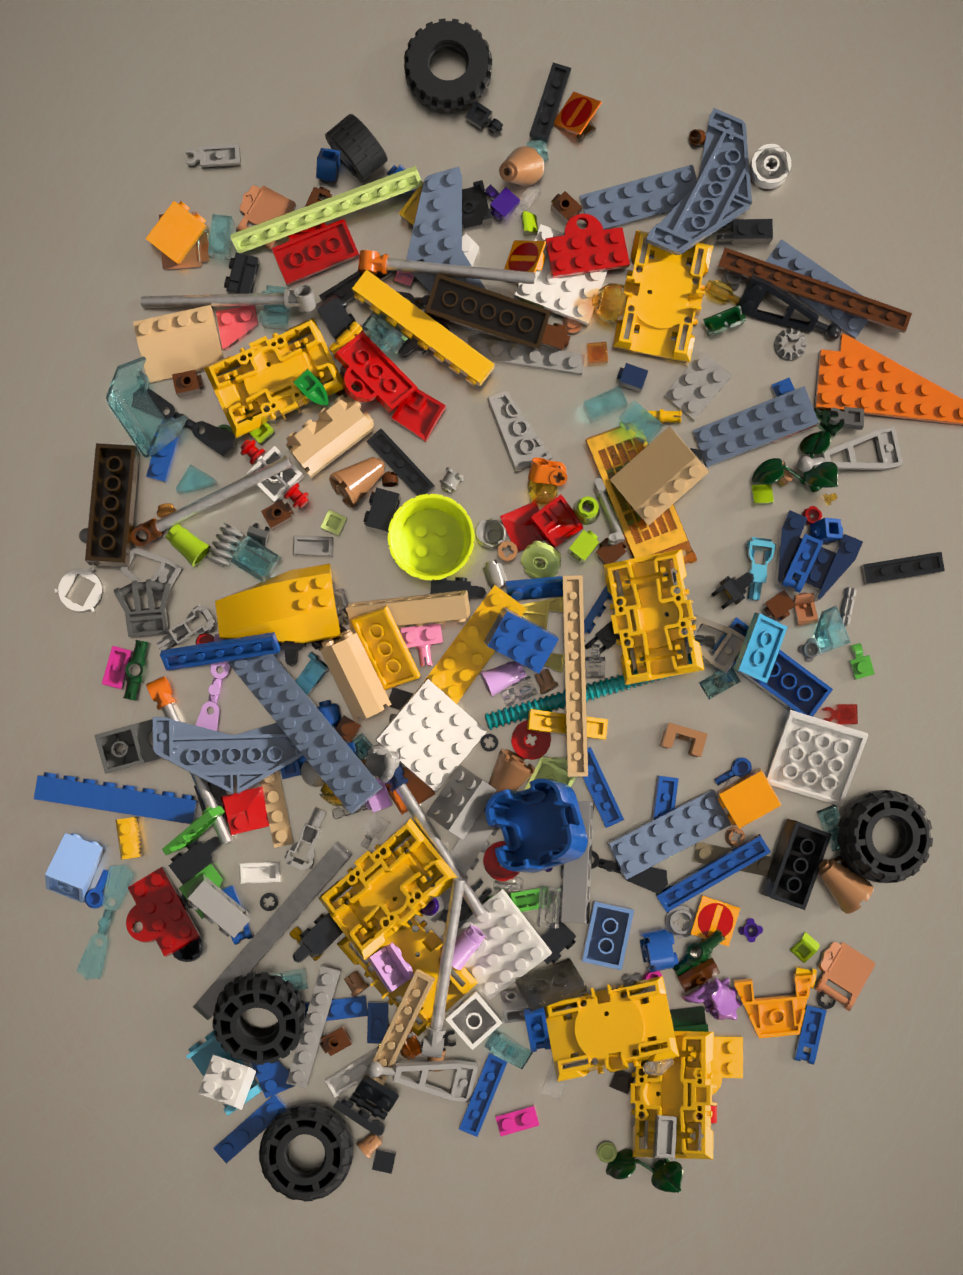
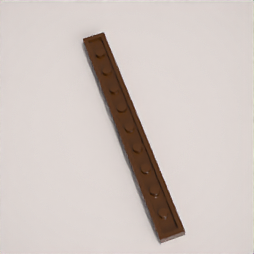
M726 247L718 265V268L749 279L754 274L773 283L783 291L902 333L906 332L912 315L908 311Z

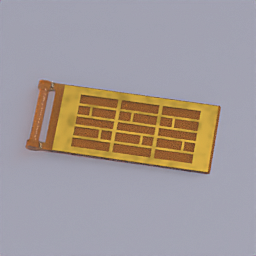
M635 420L586 438V445L598 474L605 485L607 496L632 557L638 558L685 549L686 555L683 556L684 564L697 562L696 554L691 548L674 504L648 526L610 481L616 473L649 444L640 421ZM672 560V561H670V563H671V568L673 569V568H674V563H673V560Z

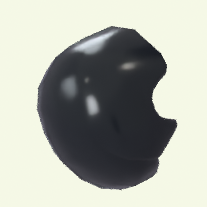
M199 937L172 953L174 958L183 962L197 960L204 950L203 940Z

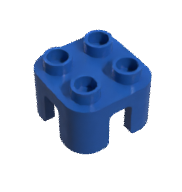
M541 778L530 781L531 788L523 791L503 790L495 793L488 800L485 809L487 823L490 827H497L502 830L506 846L503 845L495 848L497 860L505 869L516 872L536 873L574 861L584 854L588 838L576 794L569 785Z

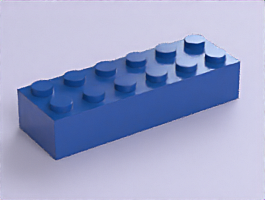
M737 617L728 626L746 637L749 626ZM723 633L711 648V652H716L727 634ZM781 650L778 652L767 683L741 673L789 710L812 717L833 690Z

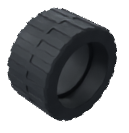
M348 114L325 134L331 149L340 151L341 162L360 181L367 179L388 160L384 149L375 136L353 114Z

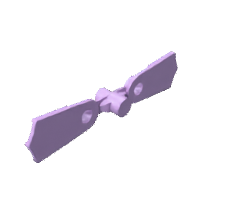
M215 634L214 642L228 640L220 639L219 634ZM229 661L211 664L210 671L212 676L215 677L208 689L210 693L208 701L211 702L203 704L195 726L217 731L219 707L216 703L221 691L222 678L228 675L230 669ZM218 666H222L224 669L221 674H218L216 671ZM209 707L214 708V713L211 715L207 713Z

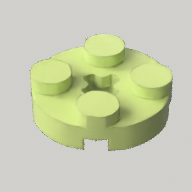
M534 541L522 553L521 564L523 562L524 571L534 579L554 577L561 566V553L546 543ZM537 558L544 560L542 564L538 563L539 560Z

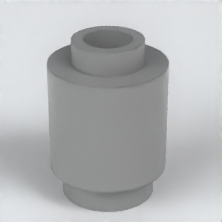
M497 560L485 563L486 567L483 568L488 586H491V589L494 585L499 588L506 586L505 580H507L502 562L497 563Z

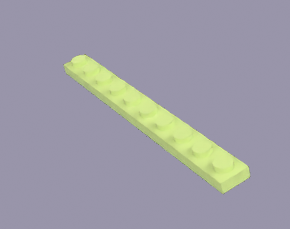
M414 166L230 235L237 252L243 253L423 186L417 167Z

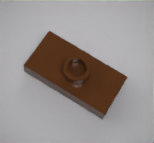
M710 958L677 978L686 993L696 986L704 984L707 980L719 974L720 971L713 958Z

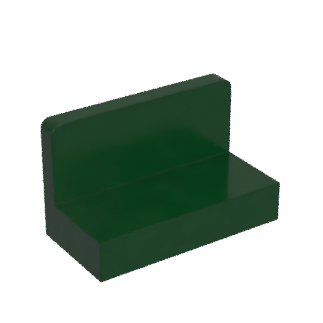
M703 1006L670 1009L674 1031L709 1032Z

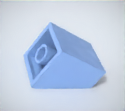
M65 833L46 871V889L83 903L103 855V847L95 841H85L77 834L72 833L70 835Z

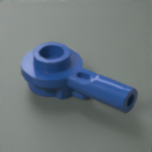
M743 757L737 758L732 764V769L715 778V782L719 786L734 776L744 777L750 774L752 770L751 762Z
M103 869L96 887L86 893L85 903L88 907L96 909L104 904L105 895L102 891L111 872Z

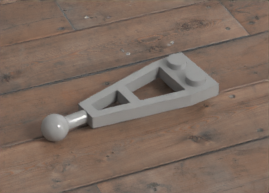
M895 427L875 430L825 451L821 454V457L811 459L809 456H802L797 461L799 470L807 472L813 466H817L820 463L831 462L830 455L845 449L848 462H834L838 469L884 470L903 465ZM875 437L880 463L856 462L853 446Z
M88 528L82 529L79 533V539L86 544ZM131 546L129 565L136 554L160 562L161 564L153 575L152 581L162 584L169 583L172 587L182 567L165 557ZM117 567L131 581L138 580V582H142L128 570V567ZM153 589L154 598L161 601L163 592Z
M693 614L697 618V620H692L696 625V630H693L694 637L702 625L727 634L713 656L700 645L702 656L710 664L727 674L738 658L745 637L732 628Z
M448 1060L396 1063L395 1068L382 1067L379 1062L373 1061L367 1066V1074L372 1078H377L380 1075L393 1076V1082L450 1101L469 1103L478 1065L475 1062ZM455 1069L450 1091L426 1084L428 1070ZM420 1071L418 1081L402 1076L401 1072Z

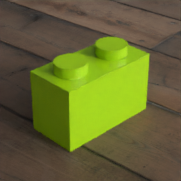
M583 530L569 547L567 553L583 565L598 546V536L590 530L588 532Z

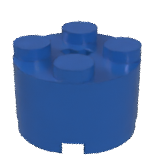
M663 928L640 933V936L644 938V940H640L641 953L644 963L648 962L650 966L646 968L649 973L674 968V965L678 964L676 952L673 953L672 945L675 942L672 932L668 933Z

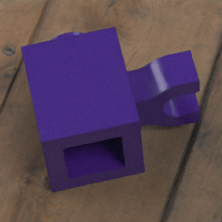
M491 184L485 189V194L493 200L490 204L491 215L497 220L501 219L505 222L520 206V199L506 187L501 193Z

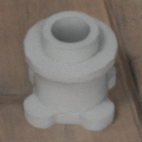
M447 467V473L439 481L442 484L440 487L449 493L451 491L456 492V487L460 481L464 480V476Z

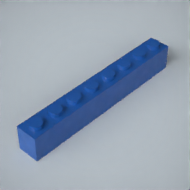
M44 772V776H37L34 793L35 800L191 824L196 820L199 801L194 800L192 795L182 794V798L174 797L173 792L162 791V794H155V790L149 788L136 791L135 786L123 785V788L115 787V783L104 781L103 785L95 784L96 780L85 778L83 782L75 781L76 777L64 775L63 779L56 778V774Z

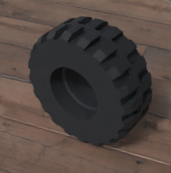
M444 18L439 19V22L434 24L432 21L427 23L425 29H418L415 32V37L409 40L408 49L404 54V70L407 85L410 86L412 94L419 98V102L423 105H431V109L438 111V108L444 109V112H451V109L456 108L457 111L464 110L465 105L469 104V106H472L478 97L481 98L484 95L485 89L491 81L492 54L487 40L482 38V33L478 29L474 31L471 24L467 22L464 24L459 23V19L452 18V21H446ZM454 51L465 58L467 68L463 75L454 80H442L431 72L430 61L440 52Z
M251 972L247 973V976L244 977L240 975L234 979L233 983L229 982L225 985L224 990L220 992L217 998L212 1026L215 1030L216 1040L221 1042V1048L225 1052L231 1053L230 1056L233 1058L241 1059L244 1063L248 1064L250 1062L257 1063V1065H264L267 1062L271 1064L277 1062L279 1058L287 1057L290 1055V1050L293 1051L297 1048L304 1032L305 1004L301 1000L299 991L294 990L293 984L289 981L285 982L282 980V977L269 975L267 972H262L261 974ZM252 1008H263L273 1013L278 1022L269 1028H254L245 1023L241 1014Z

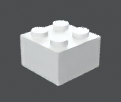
M476 990L445 1018L472 1050L503 1023L502 1019Z
M213 1055L198 1094L242 1110L256 1071L245 1065Z

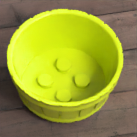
M439 494L419 495L402 504L403 506H400L393 515L388 528V546H390V553L397 565L409 575L423 580H440L459 571L466 564L472 553L475 538L472 521L465 509L453 499Z

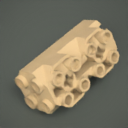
M343 395L339 396L334 401L332 407L329 409L325 407L318 413L319 419L317 421L308 420L302 425V430L298 433L293 432L286 438L288 441L286 447L293 453L292 455L308 473L310 478L374 430V421L367 412L362 413L359 401L349 396L346 398Z
M348 629L342 632L339 638L335 640L330 638L321 643L323 646L319 648L355 722L359 721L357 717L361 716L364 720L383 711L384 704H387L388 707L391 705L356 631L351 632Z

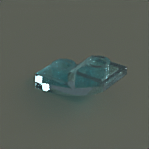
M834 804L816 812L823 831L832 834L829 845L833 852L841 849L840 845L837 844V835H839L838 823L841 817L837 806Z

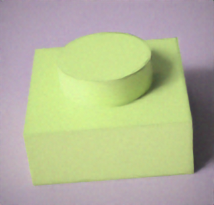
M328 510L321 528L339 536L347 517Z

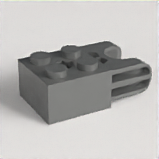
M153 719L94 735L105 774L161 759V757L154 753L153 746L149 743L148 739L149 733L153 730ZM118 743L125 746L123 754L115 751Z

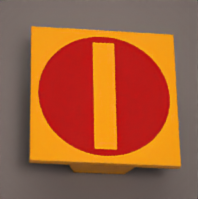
M514 240L504 270L536 273V270L542 271L546 259L543 253L546 241Z
M702 896L690 934L706 939L716 929H719L726 938L720 944L729 946L740 908Z

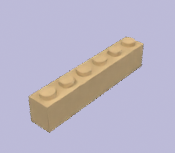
M467 590L351 602L347 606L351 631L355 630L351 623L353 617L386 605L398 629L405 628L410 624H415V626H424L429 622L444 624L448 620L463 622L471 614Z

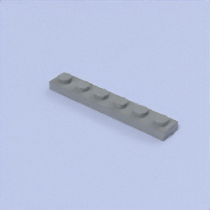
M468 336L467 344L493 362L579 375L583 373L585 354L541 347L536 351L515 343Z
M322 965L320 967L305 1018L303 1036L299 1040L287 1084L304 1089L307 1087L340 975L339 970Z

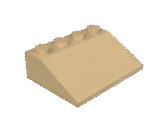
M211 305L133 322L149 384L173 379L172 374L191 370H196L197 373L205 372L204 367L224 359L214 310Z
M669 426L616 473L610 481L649 526L708 474L709 470Z

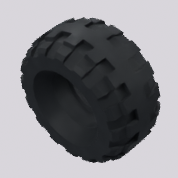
M876 790L860 795L845 808V813L838 823L839 835H837V844L840 845V854L843 860L847 862L853 872L873 882L896 883L914 876L920 871L922 864L927 862L930 856L928 853L929 848L933 845V838H931L930 832L932 825L925 815L926 811L914 801V798L898 791ZM885 817L893 819L901 832L899 847L889 856L881 855L875 848L872 839L875 825L880 819Z
M299 1104L282 1111L269 1123L260 1142L259 1162L265 1179L268 1180L276 1192L292 1200L307 1202L330 1195L344 1182L353 1160V1142L346 1124L330 1109L315 1104ZM299 1135L314 1136L324 1146V1161L314 1171H300L294 1168L288 1161V1145Z

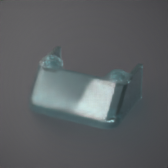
M143 356L117 366L106 395L108 406L140 453L147 458L155 455L180 435L187 417L184 415L176 419L172 417L164 418L147 393L149 379L142 372L146 358Z

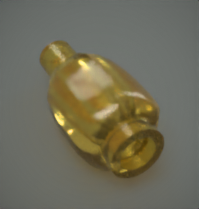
M709 279L704 288L711 298L723 303L731 301L737 304L740 297L733 294L731 287L719 280L712 281Z

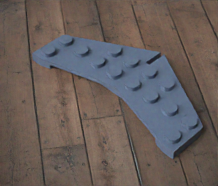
M713 108L709 116L698 182L671 212L652 228L646 238V243L671 254L680 255L750 209V205H752L746 124L743 120Z
M459 167L428 175L424 179L406 260L418 261L423 259L424 262L472 266L462 251V175ZM412 273L431 293L436 275ZM447 276L486 289L480 279Z
M153 717V750L157 756L233 794V776H237L238 795L303 757L302 753L277 723L241 734L230 735L166 717Z

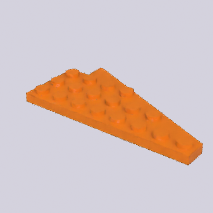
M841 334L839 351L824 349L819 351L815 399L816 409L830 410L831 408H838L843 411L844 407L864 409V414L963 425L962 398L848 335Z

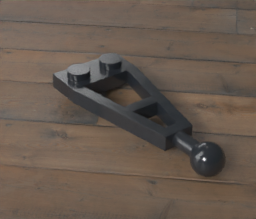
M752 274L736 306L740 304L742 313L753 318L812 332L813 328L825 332L826 336L832 340L837 339L841 334V329L837 324L827 325L818 321L819 315L773 283ZM767 291L789 305L783 316L757 309ZM794 310H797L810 319V321L806 322L790 317Z

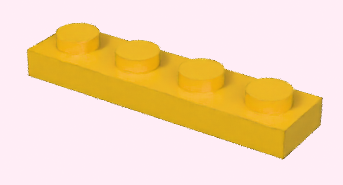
M530 709L527 730L567 735L566 714ZM587 717V738L605 740L608 720Z

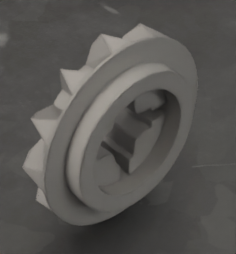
M792 328L782 330L775 339L776 352L786 360L799 358L804 353L807 345L805 336L799 330ZM787 339H790V341L797 340V342L794 344V349H792L791 347L784 348V346L788 343Z
M677 906L672 909L666 916L665 924L668 931L678 938H686L692 935L690 933L696 914L687 906ZM680 913L683 919L690 920V922L684 923L683 930H681L679 924L673 923L679 920Z

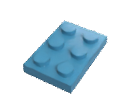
M754 612L734 670L767 683L788 627L760 613Z

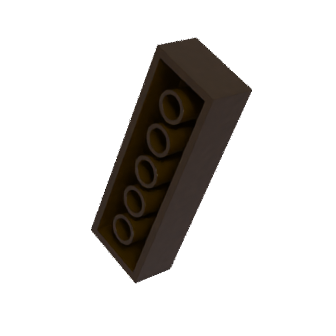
M438 273L436 274L424 311L427 315L536 351L540 348L551 313L550 310Z
M96 443L85 561L89 565L129 568L130 534L133 529L139 450L135 445Z

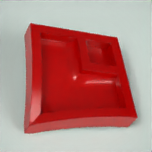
M417 388L413 394L399 405L391 419L424 442H427L436 423L446 409V405Z
M561 494L530 517L531 522L554 549L583 530L580 520Z
M536 501L500 516L510 541L517 547V553L524 551L534 541L543 542L546 540L530 520V517L540 510Z
M263 786L245 790L238 795L233 793L220 797L231 836L269 827Z

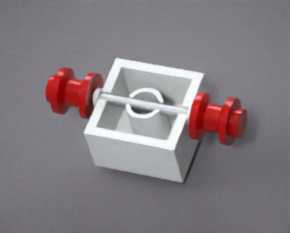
M254 439L252 441L246 440L240 447L242 449L240 454L242 456L247 454L250 457L249 463L251 465L256 463L246 473L247 475L285 457L275 446L264 455L265 450H259L255 446L256 441ZM294 465L256 484L274 503L283 498H291L294 501V508L298 506L302 508L309 501L307 498L309 494L307 492L302 493L299 490L300 485L298 483L304 478V475Z

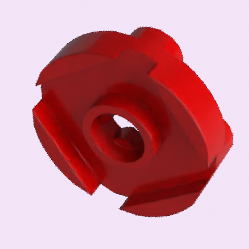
M528 720L516 726L512 733L511 743L514 751L524 759L535 760L547 753L551 743V734L527 730ZM531 734L532 737H537V740L534 741L535 745L533 746L530 743H526V740L528 739L527 735Z
M505 841L493 843L487 848L483 857L486 872L490 877L498 881L513 879L520 873L501 867L497 861L495 848L503 845L506 846Z

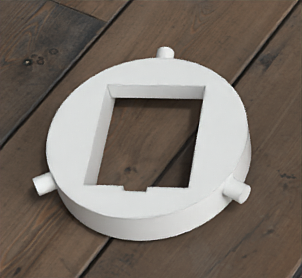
M91 567L89 570L74 569L62 577L58 589H54V591L59 593L62 603L67 608L77 612L90 610L92 613L95 611L94 607L99 603L102 596V584L99 578L92 573L94 568ZM78 574L96 583L83 607L77 603H72L71 600L65 597Z

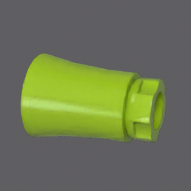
M583 497L573 505V511L581 524L589 525L598 519L600 508L598 502L593 497ZM589 506L591 511L587 512L583 510V507Z
M179 524L174 525L165 537L186 558L192 567L197 566L209 553V548H211L210 545L201 541Z

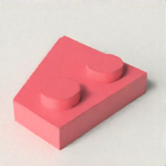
M255 305L216 311L223 350L229 348V345L236 340H240L247 332L259 326Z

